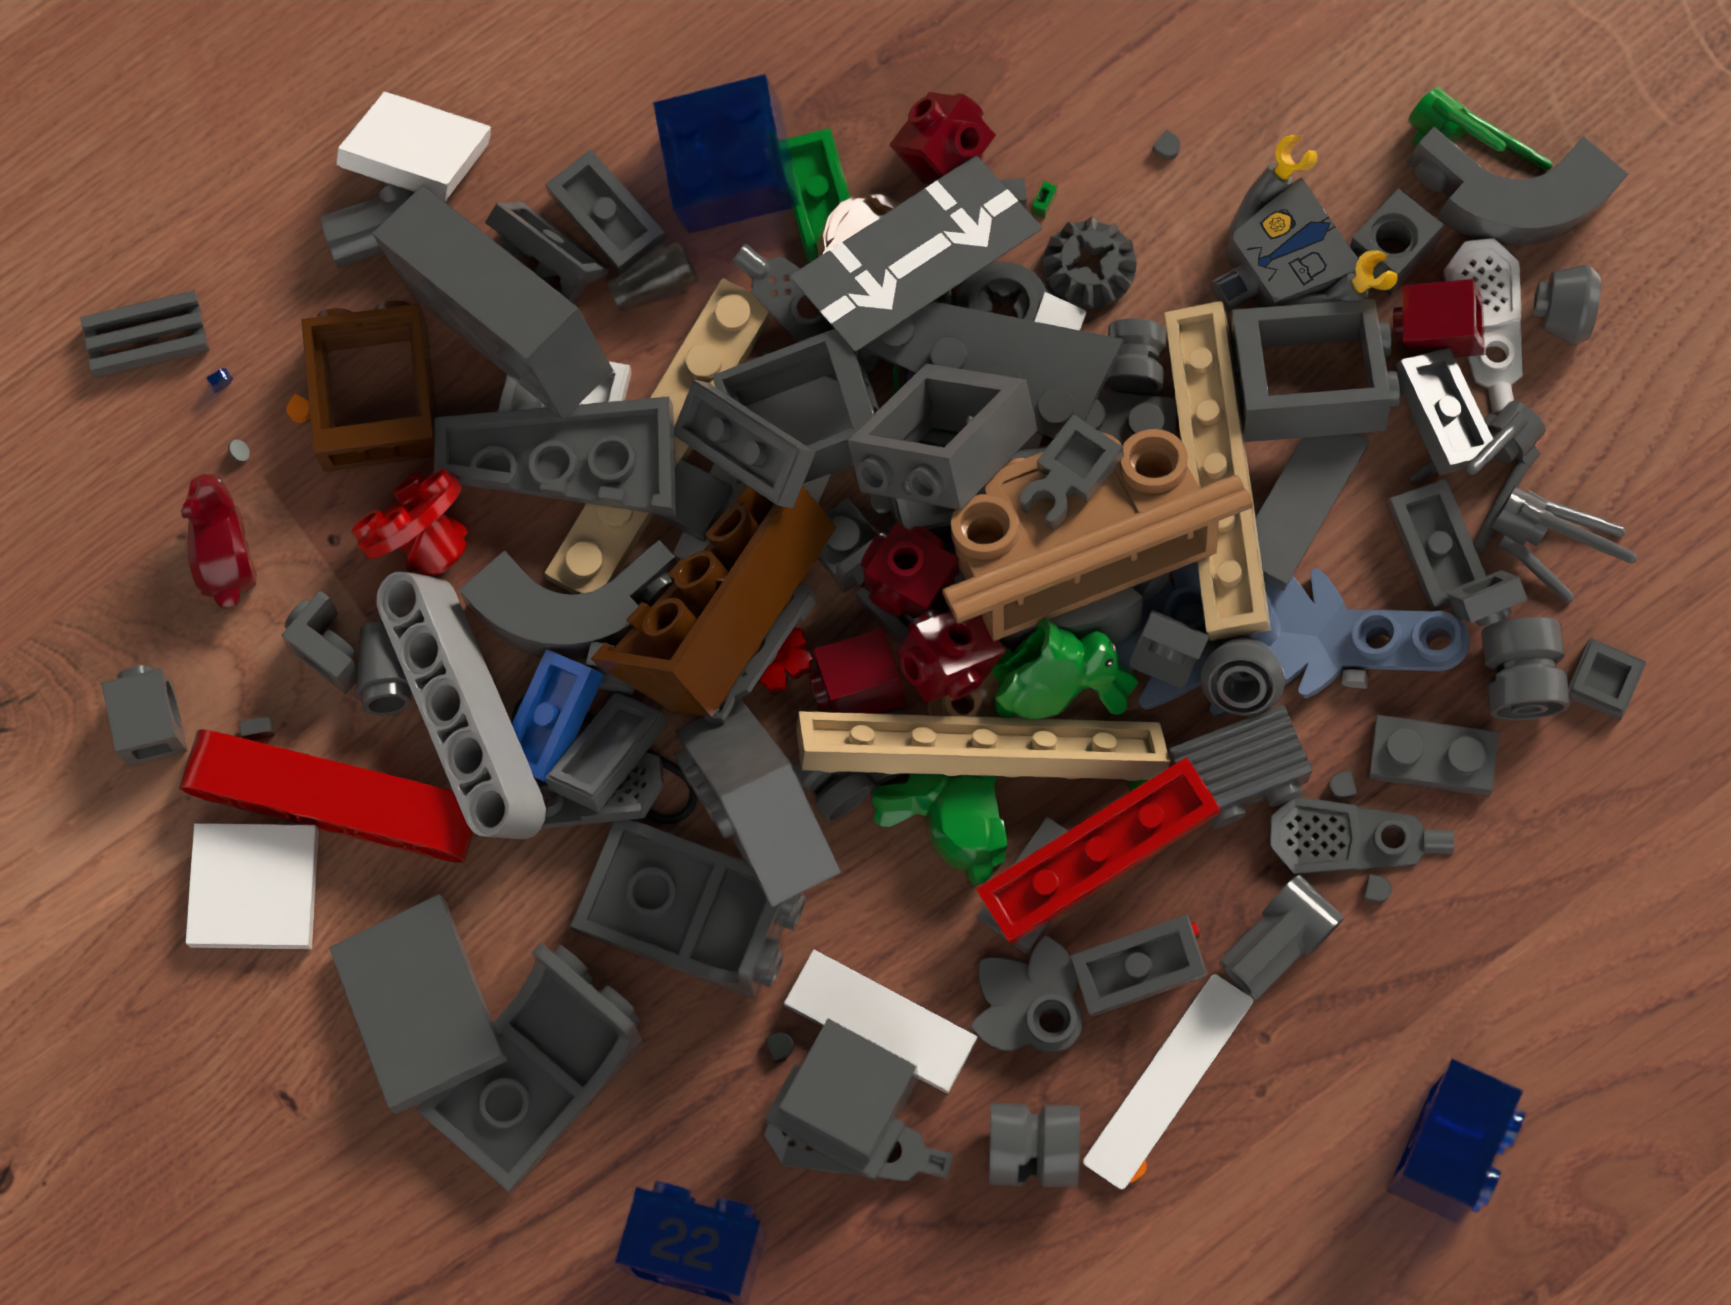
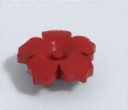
M794 626L778 650L776 658L758 680V683L763 687H767L771 694L776 691H785L787 674L793 679H799L802 674L812 671L811 664L814 660L812 655L804 650L807 647V643L804 639L805 633L803 629Z

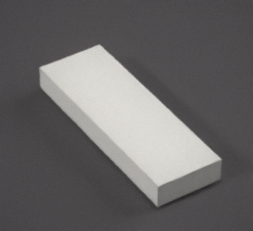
M813 950L784 1002L786 1008L822 1027L829 1018L917 1066L918 1079L946 1094H949L977 1042V1036L816 950Z

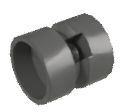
M1524 617L1503 620L1483 628L1481 637L1484 665L1495 671V676L1486 682L1489 712L1493 718L1501 720H1532L1557 715L1569 709L1570 699L1567 673L1556 667V664L1565 656L1562 628L1558 620L1546 617Z
M991 1103L989 1185L1024 1186L1030 1177H1037L1042 1187L1078 1188L1080 1154L1079 1105L1044 1104L1038 1114H1033L1026 1104Z

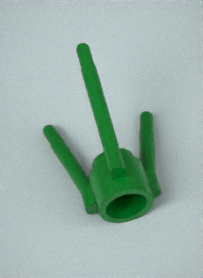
M1440 87L1430 90L1417 103L1408 118V123L1419 131L1411 141L1416 147L1433 127L1438 129L1454 144L1465 132H1468L1498 152L1506 148L1545 171L1552 169L1553 164L1549 159L1472 113Z

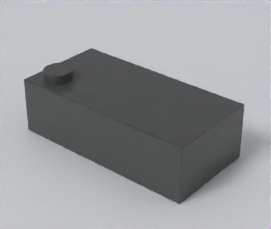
M424 185L372 233L410 295L562 420L614 371L577 306Z

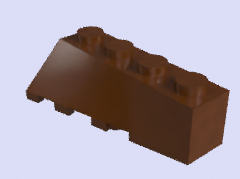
M803 485L793 508L778 506L748 486L705 533L710 540L703 551L692 554L687 559L682 558L667 574L674 583L651 608L642 602L626 619L632 627L630 631L614 648L605 642L591 657L592 661L598 667L670 710L713 717L718 707L727 699L730 689L749 660L759 650L762 640L781 611L788 606L793 593L812 564L820 557L823 547L835 531L836 526Z

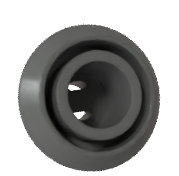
M1581 265L1553 271L1548 282L1538 281L1532 314L1535 317H1542V329L1575 346L1590 339L1598 313L1601 276L1590 265Z
M1238 636L1224 642L1207 657L1201 671V686L1208 700L1220 710L1237 716H1252L1269 710L1279 701L1284 691L1285 674L1281 663L1266 643L1254 637Z

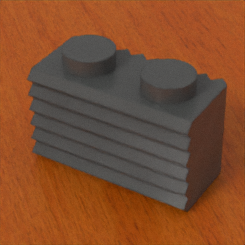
M1284 705L1172 747L1168 753L1170 767L1188 757L1220 806L1222 813L1209 820L1213 829L1230 825L1244 818L1247 815L1245 808L1251 804H1257L1267 799L1269 806L1273 807L1297 798L1303 794L1301 786L1308 783L1312 773L1311 764L1307 760L1301 741L1297 737L1296 730Z

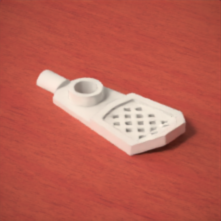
M1495 238L1465 241L1443 270L1442 276L1444 282L1474 279L1477 281L1476 285L1484 302L1488 303V306L1484 303L1485 350L1490 347H1499L1505 352L1506 360L1500 363L1492 362L1487 358L1486 353L1483 356L1467 358L1475 383L1488 389L1492 414H1498L1508 402L1514 401L1512 385L1523 375L1519 261Z

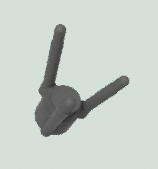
M1517 401L1508 402L1498 415L1489 413L1484 418L1493 439L1467 466V472L1470 475H1475L1492 458L1504 464H1510L1513 459L1516 461L1474 543L1477 553L1484 551L1491 536L1494 534L1495 530L1491 526L1508 495L1515 486L1518 487L1527 469L1540 456V452L1535 444L1545 434L1544 423L1532 409ZM1433 460L1428 461L1410 476V481L1413 484H1419L1437 472Z
M1516 486L1508 495L1491 526L1492 529L1503 534L1498 547L1516 556L1566 603L1573 601V593L1524 546L1526 541L1538 546L1546 531L1550 528L1627 563L1632 564L1637 561V555L1633 551L1572 523L1616 537H1623L1625 535V527L1549 501L1530 490L1525 492Z

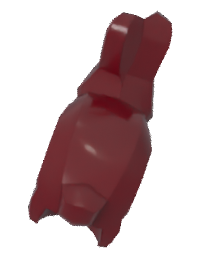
M201 474L191 479L187 498L181 509L182 517L189 520L188 562L192 578L196 587L201 590L202 595L214 597L215 602L222 609H231L238 606L240 593L256 586L257 573L245 539L243 517L234 504L231 494L219 475Z

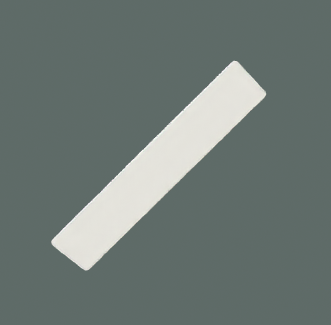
M1212 975L1083 1160L1084 1165L1119 1189H1124L1253 1004V999L1220 976Z

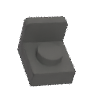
M847 497L825 513L836 526V529L823 547L818 558L819 562L844 593L857 583L861 588L865 586L864 570L866 568L861 566V560L872 540L878 535L849 497Z
M319 591L311 601L303 600L291 611L285 622L286 630L281 636L292 654L344 694H347L356 683L357 667L351 659L356 652L345 640L329 629L321 636L337 617L338 612L331 598L322 591Z
M1151 609L1129 664L1133 669L1175 687L1183 688L1189 679L1196 660H1199L1209 636L1206 632Z

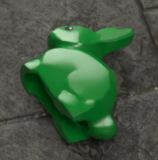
M1041 619L1037 623V630L1031 633L1015 650L1007 649L991 671L998 681L997 693L994 696V707L997 714L1002 718H1010L1017 715L1039 720L1060 714L1083 689L1089 688L1094 689L1096 695L1110 713L1118 715L1127 709V696L1135 689L1139 681L1133 673L1118 665L1119 657L1116 647L1105 633L1099 631L1092 632L1079 640L1072 632L1058 628L1055 623L1048 619Z
M910 773L905 783L883 785L872 790L871 802L876 808L873 818L878 826L890 828L913 815L920 814L925 816L933 850L949 866L965 871L967 879L973 885L984 884L991 877L993 867L1006 861L1005 851L1008 845L1004 822L999 817L994 784L997 780L996 776H947L943 774Z

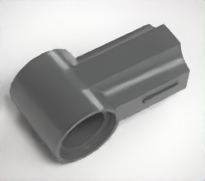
M389 184L380 191L379 198L321 216V225L337 268L384 253L372 233L415 192Z
M1297 875L1274 897L1261 913L1264 917L1219 962V965L1224 969L1228 977L1244 993L1249 994L1256 1001L1303 954L1308 957L1345 918L1301 875Z

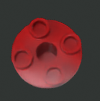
M446 469L438 470L427 479L421 471L410 475L393 490V495L397 498L382 512L379 509L370 512L351 529L352 534L358 540V548L368 559L381 557L400 548L407 557L406 569L408 572L417 570L420 575L431 577L444 573L459 561L467 545L466 540L463 538L468 533L466 527L457 519L446 516L444 513L461 492V482L452 472L449 474Z

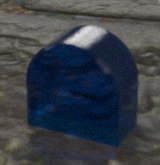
M227 368L219 369L206 377L208 386L214 394L233 381V377Z

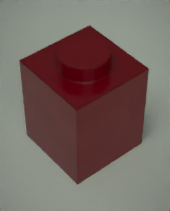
M1474 279L1402 286V307H1395L1393 310V328L1396 342H1403L1411 357L1446 348L1451 349L1454 358L1485 355L1484 300Z
M883 628L813 649L818 672L808 675V679L818 710L830 707L833 713L885 714L906 707L901 677Z

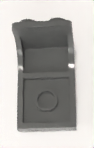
M632 819L614 821L571 928L574 932L756 1000L761 986L771 988L777 978L784 957V953L779 952L781 946L780 938L784 928L792 931L795 930L805 906L806 896L802 895L801 892L772 907L746 861Z
M542 943L537 945L532 951L535 963L529 977L511 1003L494 1021L508 1061L423 1101L416 1109L510 1194L517 1189L644 1044L636 1028L641 1020L633 1013L635 1009L608 985L600 993L591 986L594 980L587 973L588 968L562 945H559L554 952H551Z

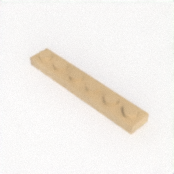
M722 278L650 397H670L674 409V427L693 380L710 383L715 387L712 375L745 363L772 318L768 310L751 292ZM674 436L676 467L680 459L687 460L693 448ZM586 503L544 574L547 581L572 594L588 593L605 586L618 576L652 519L653 514Z
M1217 301L1164 312L1181 441L1185 445L1188 454L1187 466L1200 488L1237 474L1253 502L1227 311L1223 301ZM1253 504L1251 509L1219 521L1217 553L1197 561L1206 632L1210 641L1271 631Z
M799 711L796 727L801 769L828 773L838 771L881 772L885 774L917 773L943 774L947 776L989 775L1010 778L1020 776L1062 777L1066 779L1098 778L1137 781L1150 780L1168 769L1170 765L1160 722L1035 720L1030 718Z

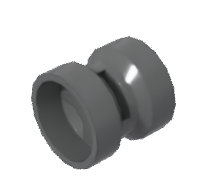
M1135 318L1119 319L1111 322L1108 326L1107 336L1123 339L1124 345L1104 385L1110 390L1120 393L1145 395L1160 391L1163 388L1164 369L1158 360L1159 354L1166 349V327L1151 320Z
M800 760L793 766L801 788L810 789L816 797L815 808L826 822L834 821L853 810L875 788L874 783L865 772L838 771L828 773L802 770Z

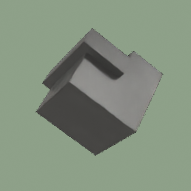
M828 1018L802 1066L799 1067L794 1064L764 1120L769 1125L876 1182L905 1129V1123L897 1119L919 1081L917 1066Z

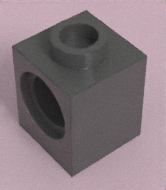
M1398 188L1352 237L1350 248L1358 259L1362 254L1370 250L1380 251L1388 255L1385 261H1381L1375 266L1373 276L1374 279H1377L1386 271L1397 273L1396 284L1392 288L1384 290L1391 296L1435 249L1444 224ZM1382 239H1393L1399 242L1405 251L1399 254H1390L1383 251L1377 242Z
M151 666L131 667L117 674L118 679L101 683L115 752L128 766L188 751L174 684L161 668L154 670Z

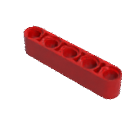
M197 730L179 789L184 793L209 802L300 825H316L320 830L453 863L465 862L473 836V831L466 823L452 790L211 730Z

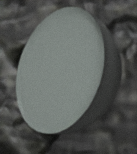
M236 439L229 444L228 453L234 461L243 462L249 458L250 450L246 443Z

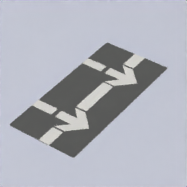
M974 156L792 274L791 279L854 351H858L1042 230V226L978 156Z

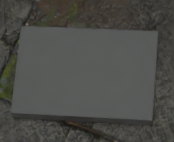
M440 894L329 947L388 1108L395 1114L508 1061L448 904Z

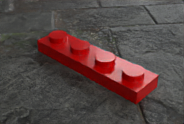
M1185 757L978 887L976 891L1008 942L1012 945L1222 813L1221 808L1188 757Z

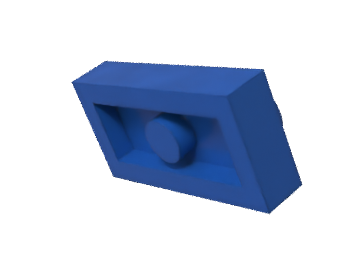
M547 649L512 722L533 777L546 783L545 777L574 742L604 677V674Z

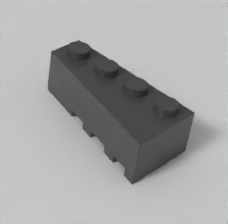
M741 698L736 700L723 725L711 724L703 716L675 730L684 749L674 753L684 777L689 786H692L700 803H703L711 820L715 821L724 839L729 836L732 837L772 907L841 873L790 762Z

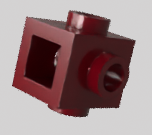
M928 92L925 97L912 106L908 113V120L890 142L889 146L922 183L932 184L974 156H978L982 160L984 151L996 137V134L982 119L984 113L981 107L968 96L961 93L949 95Z
M896 522L886 538L878 534L863 555L861 566L866 568L864 570L865 590L870 592L868 596L870 601L886 613L898 617L904 612L916 619L927 611L939 609L945 599L942 589L952 586L953 578L959 574V558L943 549L944 543L932 532L920 526H914L912 530H909Z
M932 609L910 623L908 626L910 633L896 652V655L900 660L905 678L912 685L916 686L925 703L928 704L947 695L952 700H958L974 692L982 685L983 680L986 679L1006 651L999 639L996 641L992 640L983 621L982 614L957 623L952 611L942 614L940 609Z

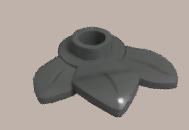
M1048 936L1043 937L1035 947L1028 965L1006 958H984L980 961V988L985 1000L991 1007L982 1012L974 1020L971 1027L985 1043L1003 1051H1013L1031 1045L1042 1052L1058 1053L1068 1049L1077 1041L1083 1024L1081 1010L1073 999L1078 978L1071 957L1058 942ZM1049 1012L1056 1013L1062 1018L1063 1027L1058 1032L1048 1033L1041 1028L1039 1024L1040 1018Z

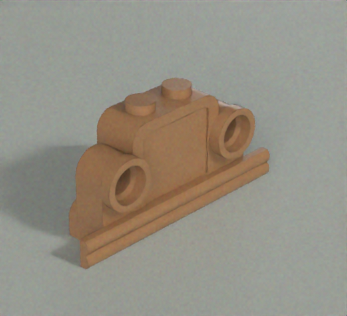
M1148 429L1135 433L1126 440L1122 446L1124 457L1088 503L1074 494L1067 501L1068 515L1066 520L1060 527L1051 530L1047 527L1045 518L1055 505L1053 501L1049 499L1038 500L1028 513L1023 511L1020 505V496L1024 488L1035 480L1047 477L1037 467L1036 461L1042 453L1026 459L1015 458L1009 460L985 485V494L975 495L962 510L955 509L953 512L951 535L955 544L956 557L959 558L958 567L965 581L942 589L943 596L957 623L982 614L983 621L992 640L996 641L1034 626L1041 619H1052L1216 554L1219 521L1251 509L1253 506L1251 496L1244 488L1237 474L1200 488L1187 466L1188 454L1183 442L1170 432ZM1103 433L1104 435H1106L1107 437L1121 445V443L1114 436L1107 433Z

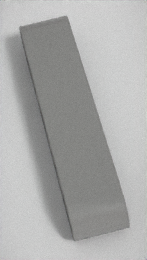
M394 572L388 575L381 582L377 592L376 603L378 612L466 823L479 836L524 840L535 836L545 821L546 807L544 798L535 777H533L529 763L455 590L449 582L442 578L408 572Z

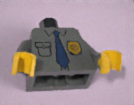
M1289 135L1280 140L1275 152L1278 165L1270 164L1250 187L1229 226L1230 238L1226 256L1233 269L1211 282L1216 299L1223 301L1228 312L1254 298L1260 308L1364 300L1368 296L1369 288L1387 290L1392 288L1397 282V273L1392 271H1386L1377 279H1374L1373 271L1375 266L1379 262L1385 261L1388 255L1380 251L1370 250L1362 254L1358 259L1303 178L1301 177L1293 182L1291 175L1294 171H1307L1314 167L1317 162V152L1315 150H1309L1297 164L1291 159V150L1300 141L1301 136Z

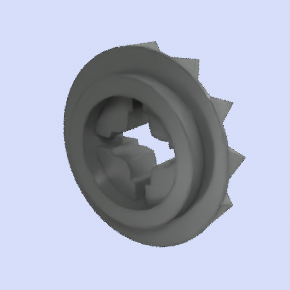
M1093 216L1082 222L1072 223L1068 221L1064 228L1055 236H1050L1043 257L1045 280L1052 292L1059 299L1084 309L1102 308L1119 300L1131 287L1136 274L1137 261L1132 240H1128L1119 231L1116 223L1108 225L1097 222ZM1080 245H1082L1084 250L1087 249L1092 256L1101 253L1102 255L1107 254L1100 260L1101 280L1088 267L1080 269L1076 267L1073 269L1080 262Z
M996 262L987 265L963 282L957 295L956 306L992 313L993 305L989 300V296L1001 303L1017 298V302L1013 306L1014 317L1035 321L1044 293L1048 292L1040 278L1028 268L1010 262Z

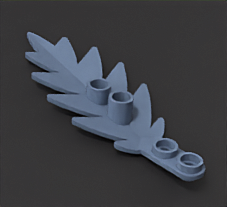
M1197 561L1172 571L1175 587L1168 580L1164 588L1154 598L1148 601L1143 600L1142 628L1114 645L1119 657L1118 665L1130 672L1135 670L1130 666L1129 661L1151 609L1206 632ZM1317 568L1312 569L1310 572L1314 603L1294 576L1285 591L1264 581L1271 631L1244 635L1257 638L1270 647L1283 667L1285 685L1305 671L1298 688V692L1303 698H1310L1326 688L1336 679L1343 668L1444 671L1457 666L1463 661L1470 648L1468 629L1464 622L1456 615L1443 611L1347 609L1333 583ZM1385 635L1390 638L1388 644L1384 647L1373 649L1369 646L1370 641L1375 636ZM1437 637H1446L1451 640L1450 644L1441 650H1433L1429 647L1431 641ZM1231 638L1222 639V641L1224 643ZM1201 655L1199 660H1196L1189 679L1183 688L1175 687L1151 676L1138 700L1140 706L1145 710H1149L1201 685L1202 667L1207 657ZM1213 704L1210 706L1211 714L1214 717L1219 718L1229 714Z

